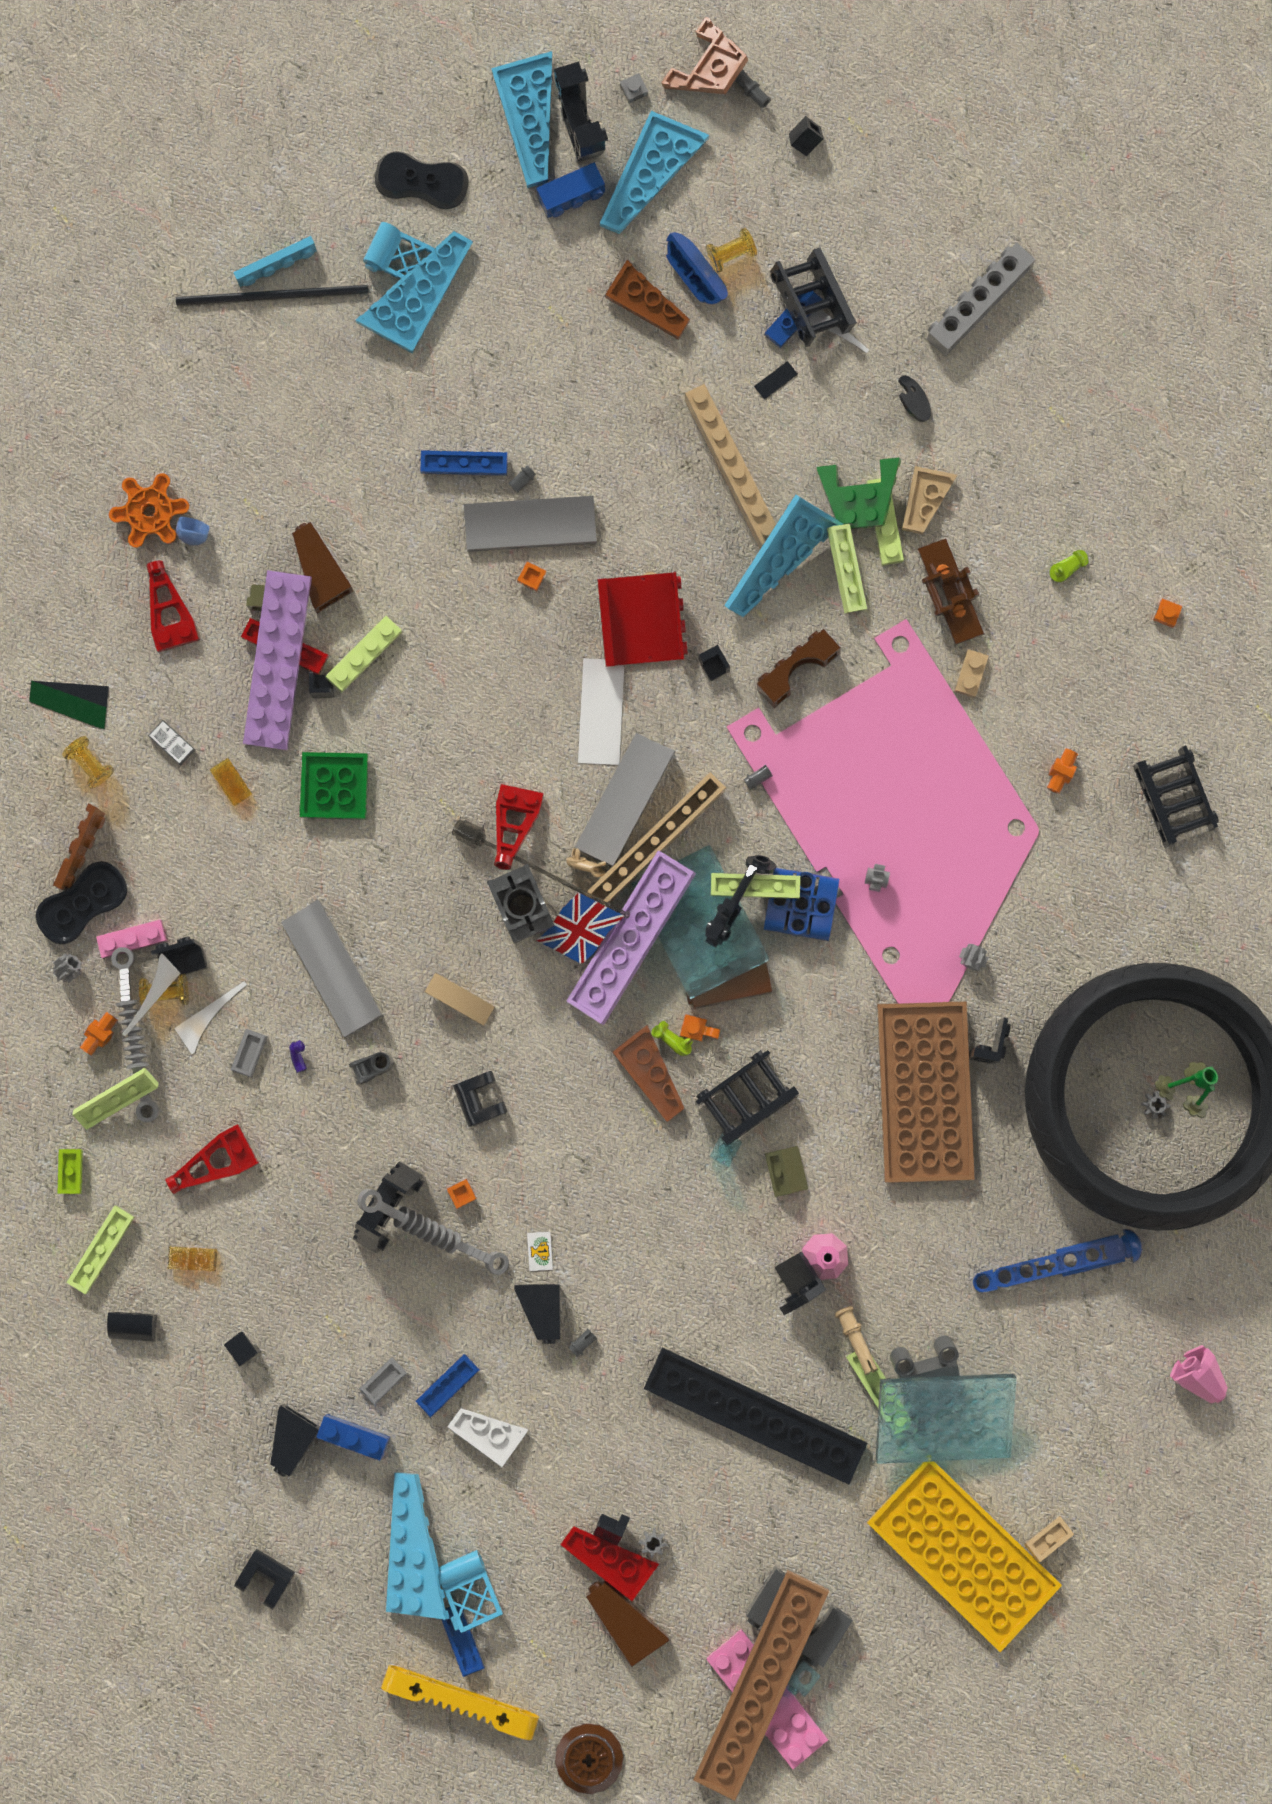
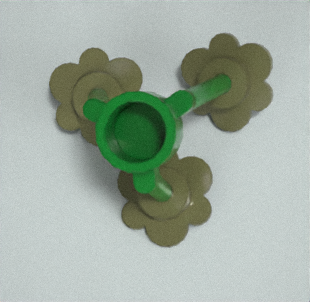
M1190 1062L1189 1067L1185 1068L1183 1072L1186 1078L1173 1082L1169 1076L1160 1075L1158 1077L1159 1080L1155 1082V1087L1159 1091L1160 1097H1165L1168 1101L1173 1099L1175 1087L1185 1083L1205 1089L1201 1096L1193 1097L1188 1095L1183 1103V1107L1193 1117L1197 1115L1199 1118H1204L1206 1116L1208 1105L1204 1103V1100L1210 1092L1215 1090L1214 1084L1218 1081V1074L1212 1066L1206 1067L1203 1062H1198L1197 1064L1196 1062Z

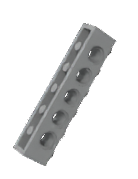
M1017 242L1012 247L1008 246L1000 255L1002 258L998 262L993 261L986 269L987 273L983 277L978 276L971 285L973 288L969 292L964 291L958 297V303L954 307L949 306L942 315L943 319L939 323L935 321L929 327L927 340L945 357L1033 267L1035 258ZM1009 265L1013 268V271H1007L1003 266ZM995 280L999 285L992 286L989 281ZM981 295L984 301H978L974 296ZM966 310L970 313V315L963 316L961 315L960 311ZM952 325L955 331H948L945 326Z

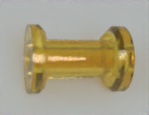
M746 227L740 229V237L719 247L713 244L706 245L707 255L717 273L723 271L724 263L745 253L751 257L757 256L755 243Z
M81 736L65 748L62 756L67 760L74 759L89 776L87 785L90 789H93L104 783L113 774L114 768L111 765L103 766L87 748L89 745L87 736Z
M180 974L177 981L172 982L157 1001L179 999L182 1005H188L189 986L186 975ZM140 978L139 980L141 1006L152 986L146 978Z

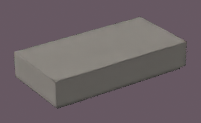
M246 1029L230 1070L252 1078L268 1036Z
M391 1357L359 1389L375 1405L407 1372Z

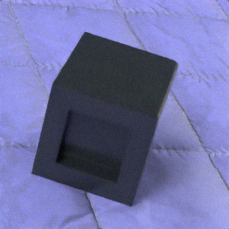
M807 116L789 133L791 146L805 156H808L824 139L821 127Z
M718 644L699 654L698 660L710 681L730 672V665Z
M309 672V694L311 697L334 698V685L326 679V675H315L314 672Z
M239 1332L224 1344L239 1366L244 1365L261 1352L256 1344L253 1345L244 1332Z
M601 1514L593 1535L618 1546L630 1517L622 1514L617 1521Z

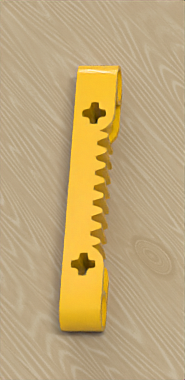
M388 1665L381 1689L385 1692L411 1701H420L425 1697V1703H428L432 1698L434 1706L441 1701L443 1709L448 1704L451 1705L452 1712L458 1707L460 1715L467 1710L469 1718L476 1713L478 1721L484 1716L486 1723L488 1724L491 1721L494 1728L498 1731L524 1740L533 1739L539 1716L530 1711L395 1665ZM416 1683L420 1684L418 1692H415L413 1687ZM502 1713L507 1714V1719L504 1722L500 1721Z

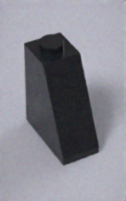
M560 1284L514 1285L516 1295L537 1340H542V1344H556V1340L561 1338Z
M286 1404L280 1405L278 1409L270 1465L275 1467L273 1470L283 1477L286 1475L290 1477L317 1436L320 1426Z

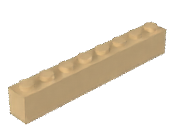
M705 384L685 393V403L759 549H761L776 523Z
M711 772L706 775L606 872L585 895L608 906L649 866L657 851L663 852L725 792L726 787Z

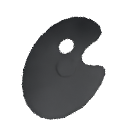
M906 375L901 376L898 382L905 389L906 394L901 393L899 398L904 408L912 417L920 422L929 420L931 407L925 392L914 379Z

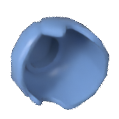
M180 517L176 526V534L185 544L200 545L207 540L210 528L207 524L197 519Z

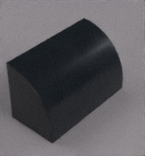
M108 1312V1337L110 1339L155 1342L157 1315Z

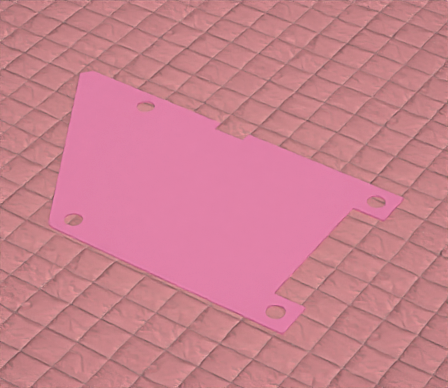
M905 619L874 638L891 664L890 667L777 735L760 708L727 726V729L754 772L763 767V765H766L773 776L761 784L815 871L818 872L826 867L833 878H839L838 887L843 895L836 898V904L897 1003L949 1002L967 967L960 964L962 958L959 956L962 949L966 948L968 944L980 945L1039 834V828L908 620ZM903 636L908 640L909 647L905 652L898 653L892 648V641L895 637ZM749 725L758 726L761 730L759 740L755 742L748 741L744 736L745 728ZM1018 819L1024 823L1025 830L1022 835L1013 836L1009 833L1008 824L1011 820ZM875 864L884 865V871L890 872L887 888L881 887L880 892L869 890L870 885L865 884L868 867L874 868ZM887 947H894L899 951V960L894 964H888L882 958V953Z

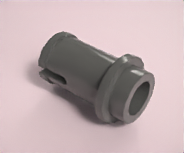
M529 466L522 467V471L509 482V485L517 493L530 480H534L533 477L536 474Z
M763 765V767L751 775L747 774L744 781L750 790L753 788L757 789L759 784L773 775L769 768Z
M587 1328L578 1339L570 1342L571 1345L568 1348L578 1357L580 1354L583 1355V1351L597 1338Z

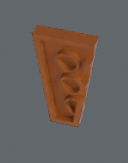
M626 260L605 294L606 299L678 340L690 322V319L671 301L667 300L662 295V292L657 287H654L641 272H638L628 260Z
M89 803L86 807V811L89 814L85 820L80 821L77 828L79 829V837L75 838L70 844V858L64 859L53 886L63 891L74 884L76 878L74 875L77 869L83 866L85 862L84 855L87 849H91L95 842V833L105 823V813Z
M648 1025L612 1052L666 1122L685 1109Z

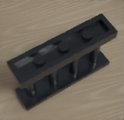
M821 247L814 249L805 263L787 269L783 268L780 261L774 264L770 271L771 280L776 284L796 325L798 336L806 347L810 346L816 338L815 334L838 327L842 335L852 330L857 322ZM809 270L813 272L816 281L796 288L792 287L788 277ZM817 289L822 291L825 300L804 307L801 306L797 296ZM826 308L831 310L834 319L813 326L810 325L806 315Z
M1186 745L1178 750L1180 756L1152 766L1150 764L1147 765L1146 760L1140 761L1133 766L1164 848L1176 843V838L1180 834L1207 825L1210 832L1218 827L1217 823H1219L1216 812L1211 810L1195 769L1193 752L1188 750ZM1183 764L1187 773L1186 777L1161 786L1154 784L1152 777L1155 773ZM1191 784L1195 797L1170 806L1162 804L1160 799L1162 794ZM1199 804L1203 817L1176 827L1170 825L1168 818L1171 814Z
M760 1050L751 1057L752 1061L712 1090L708 1091V1089H705L696 1096L698 1100L695 1101V1105L699 1107L704 1103L723 1129L722 1133L724 1136L721 1137V1141L725 1147L799 1095L794 1086L790 1089L785 1087L765 1060L770 1056L768 1050L764 1053ZM757 1065L778 1092V1098L772 1102L770 1099L767 1100L747 1073ZM738 1078H741L760 1105V1110L754 1115L752 1112L749 1113L729 1086ZM721 1090L741 1116L740 1120L742 1123L736 1128L734 1125L729 1124L711 1099Z

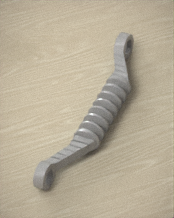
M120 947L112 953L111 961L120 970L122 997L121 1002L116 1003L117 1007L124 1008L123 1011L118 1013V1016H124L125 1019L120 1021L119 1024L127 1025L128 1027L134 1015L139 1011V1009H133V1006L138 1004L139 1001L133 1000L130 985V967L135 961V956L130 949ZM122 952L127 953L129 956L128 962L124 965H121L117 960L118 955ZM136 1025L128 1033V1037L122 1039V1042L130 1044L123 1049L124 1051L131 1052L130 1055L125 1057V1060L132 1061L126 1068L132 1069L133 1074L142 1070L145 1066H149L148 1062L141 1061L142 1058L147 1056L146 1053H140V1050L145 1048L146 1045L138 1044V1041L144 1039V1036L137 1035V1032L143 1030V1027ZM148 1093L140 1098L141 1102L136 1108L137 1118L143 1122H152L159 1115V1107L151 1100ZM145 1105H150L153 1108V1115L149 1118L144 1117L142 1114V1108Z
M365 1189L358 1196L357 1202L361 1210L369 1213L378 1210L393 1218V1224L396 1228L402 1227L403 1231H409L411 1235H416L419 1239L424 1238L425 1242H431L433 1246L438 1245L441 1250L445 1249L448 1253L459 1250L483 1261L487 1271L495 1275H501L508 1269L509 1260L505 1254L497 1251L488 1254L461 1241L460 1233L453 1232L450 1228L446 1229L444 1225H438L436 1221L431 1222L430 1218H424L422 1214L417 1215L414 1210L409 1211V1208L406 1206L397 1210L384 1203L380 1193L375 1190ZM369 1195H373L374 1203L367 1207L365 1204L366 1198ZM499 1257L501 1264L497 1269H494L493 1262Z

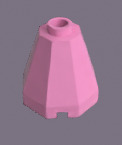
M834 1234L813 1235L802 1248L803 1254L821 1280L836 1279L848 1265L847 1246ZM826 1253L830 1254V1261L824 1260V1255Z
M1203 1345L1186 1352L1183 1356L1187 1359L1182 1364L1180 1360L1174 1364L1170 1377L1175 1383L1211 1404L1221 1402L1226 1397L1228 1387L1215 1355Z

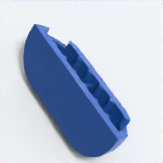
M676 232L670 233L666 240L668 241V254H666V257L694 296L702 303L716 304L723 301L728 296L727 288L699 249L684 235Z

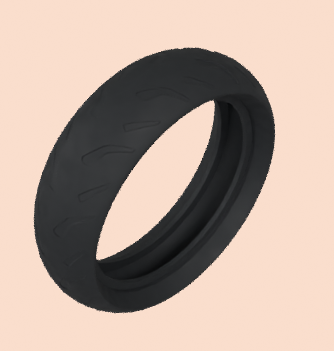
M1142 963L1128 965L1099 975L1080 986L1055 1009L1045 1023L1035 1042L1027 1068L1025 1107L1028 1125L1038 1153L1049 1172L1073 1198L1091 1211L1119 1224L1138 1229L1160 1231L1191 1228L1220 1218L1239 1207L1258 1191L1272 1173V1024L1255 1003L1230 983L1200 969L1179 964ZM1135 1001H1171L1193 1008L1208 1016L1234 1041L1245 1061L1250 1076L1252 1111L1247 1132L1238 1151L1226 1166L1212 1178L1193 1188L1176 1193L1155 1194L1135 1190L1103 1173L1091 1162L1079 1146L1071 1130L1066 1113L1065 1079L1069 1062L1079 1041L1086 1031L1103 1015L1118 1006Z

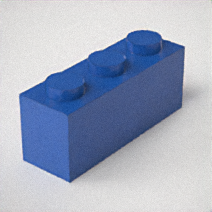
M595 162L536 188L537 197L547 218L552 216L558 217L566 210L579 208L584 202L590 199L597 200L606 193L605 183Z
M326 1414L323 1417L316 1437L379 1461L383 1458L390 1440V1436L330 1414Z

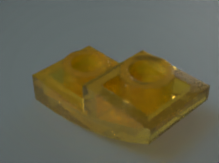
M226 758L210 769L234 806L252 795V792L229 758Z
M169 1246L167 1269L216 1271L217 1249Z

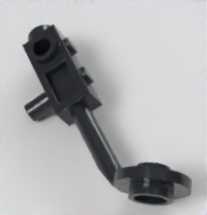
M762 855L747 857L745 865L748 867V870L731 900L725 898L724 902L717 906L718 912L715 918L709 921L705 928L706 943L717 948L718 945H722L723 941L729 939L731 927L742 909L738 904L756 873L772 874L776 870V864L768 857Z

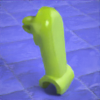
M1083 550L1074 551L1073 555L1054 564L1050 568L1051 579L1055 582H1063L1081 566H1086L1089 563L1086 552Z
M661 1021L659 1025L652 1029V1036L657 1039L661 1038L676 1054L687 1056L691 1053L693 1041H690V1038L679 1037L669 1030L667 1022Z

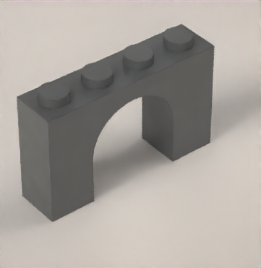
M774 1566L745 1612L748 1617L747 1621L758 1629L763 1625L786 1574L776 1566ZM833 1604L830 1606L820 1624L811 1631L802 1651L808 1663L814 1667L817 1665L825 1666L852 1623L851 1616Z

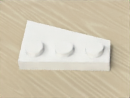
M462 1408L448 1425L450 1430L500 1467H503L528 1431V1429Z

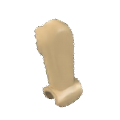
M578 848L572 850V857L566 858L569 867L590 872L594 877H601L606 873L602 870V866L606 865L605 861L598 864L588 861L586 858L580 857L581 854Z

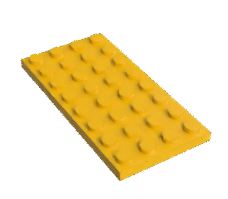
M929 1456L867 1521L903 1559L999 1652L1012 1641L1062 1586Z

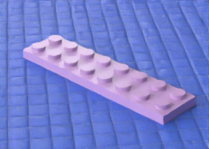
M267 570L243 744L282 750L288 749L312 579L310 576Z
M657 851L620 912L626 916L607 934L567 999L568 1003L600 1024L604 1025L696 875L695 872L661 851Z

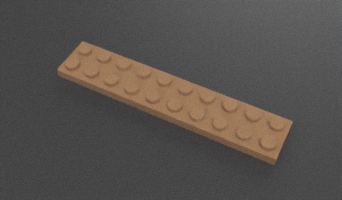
M787 1570L693 1781L734 1801L736 1800L827 1598L829 1589Z

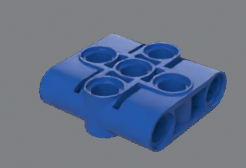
M776 868L773 875L793 876L794 874L800 876V879L803 877L810 879V887L803 888L800 886L799 898L806 900L808 906L804 910L798 909L795 905L798 899H786L784 905L778 906L774 903V898H769L763 930L829 941L839 878ZM817 878L819 879L817 893L813 895ZM821 902L829 906V911L825 914L820 913L817 909V905ZM790 913L787 930H784L786 914ZM809 917H812L810 934H807ZM795 920L801 921L804 929L802 931H794L791 925L792 922Z

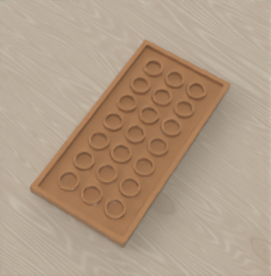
M967 1001L877 1004L884 1183L975 1180Z

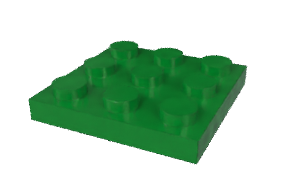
M302 752L299 817L366 820L369 755L366 753Z

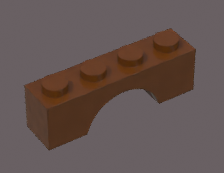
M824 629L820 632L815 631L809 636L807 643L803 646L798 645L792 650L790 657L786 660L783 658L778 661L773 671L770 673L766 672L759 677L757 690L773 708H776L791 695L789 678L796 668L804 664H817L825 667L841 654V647Z

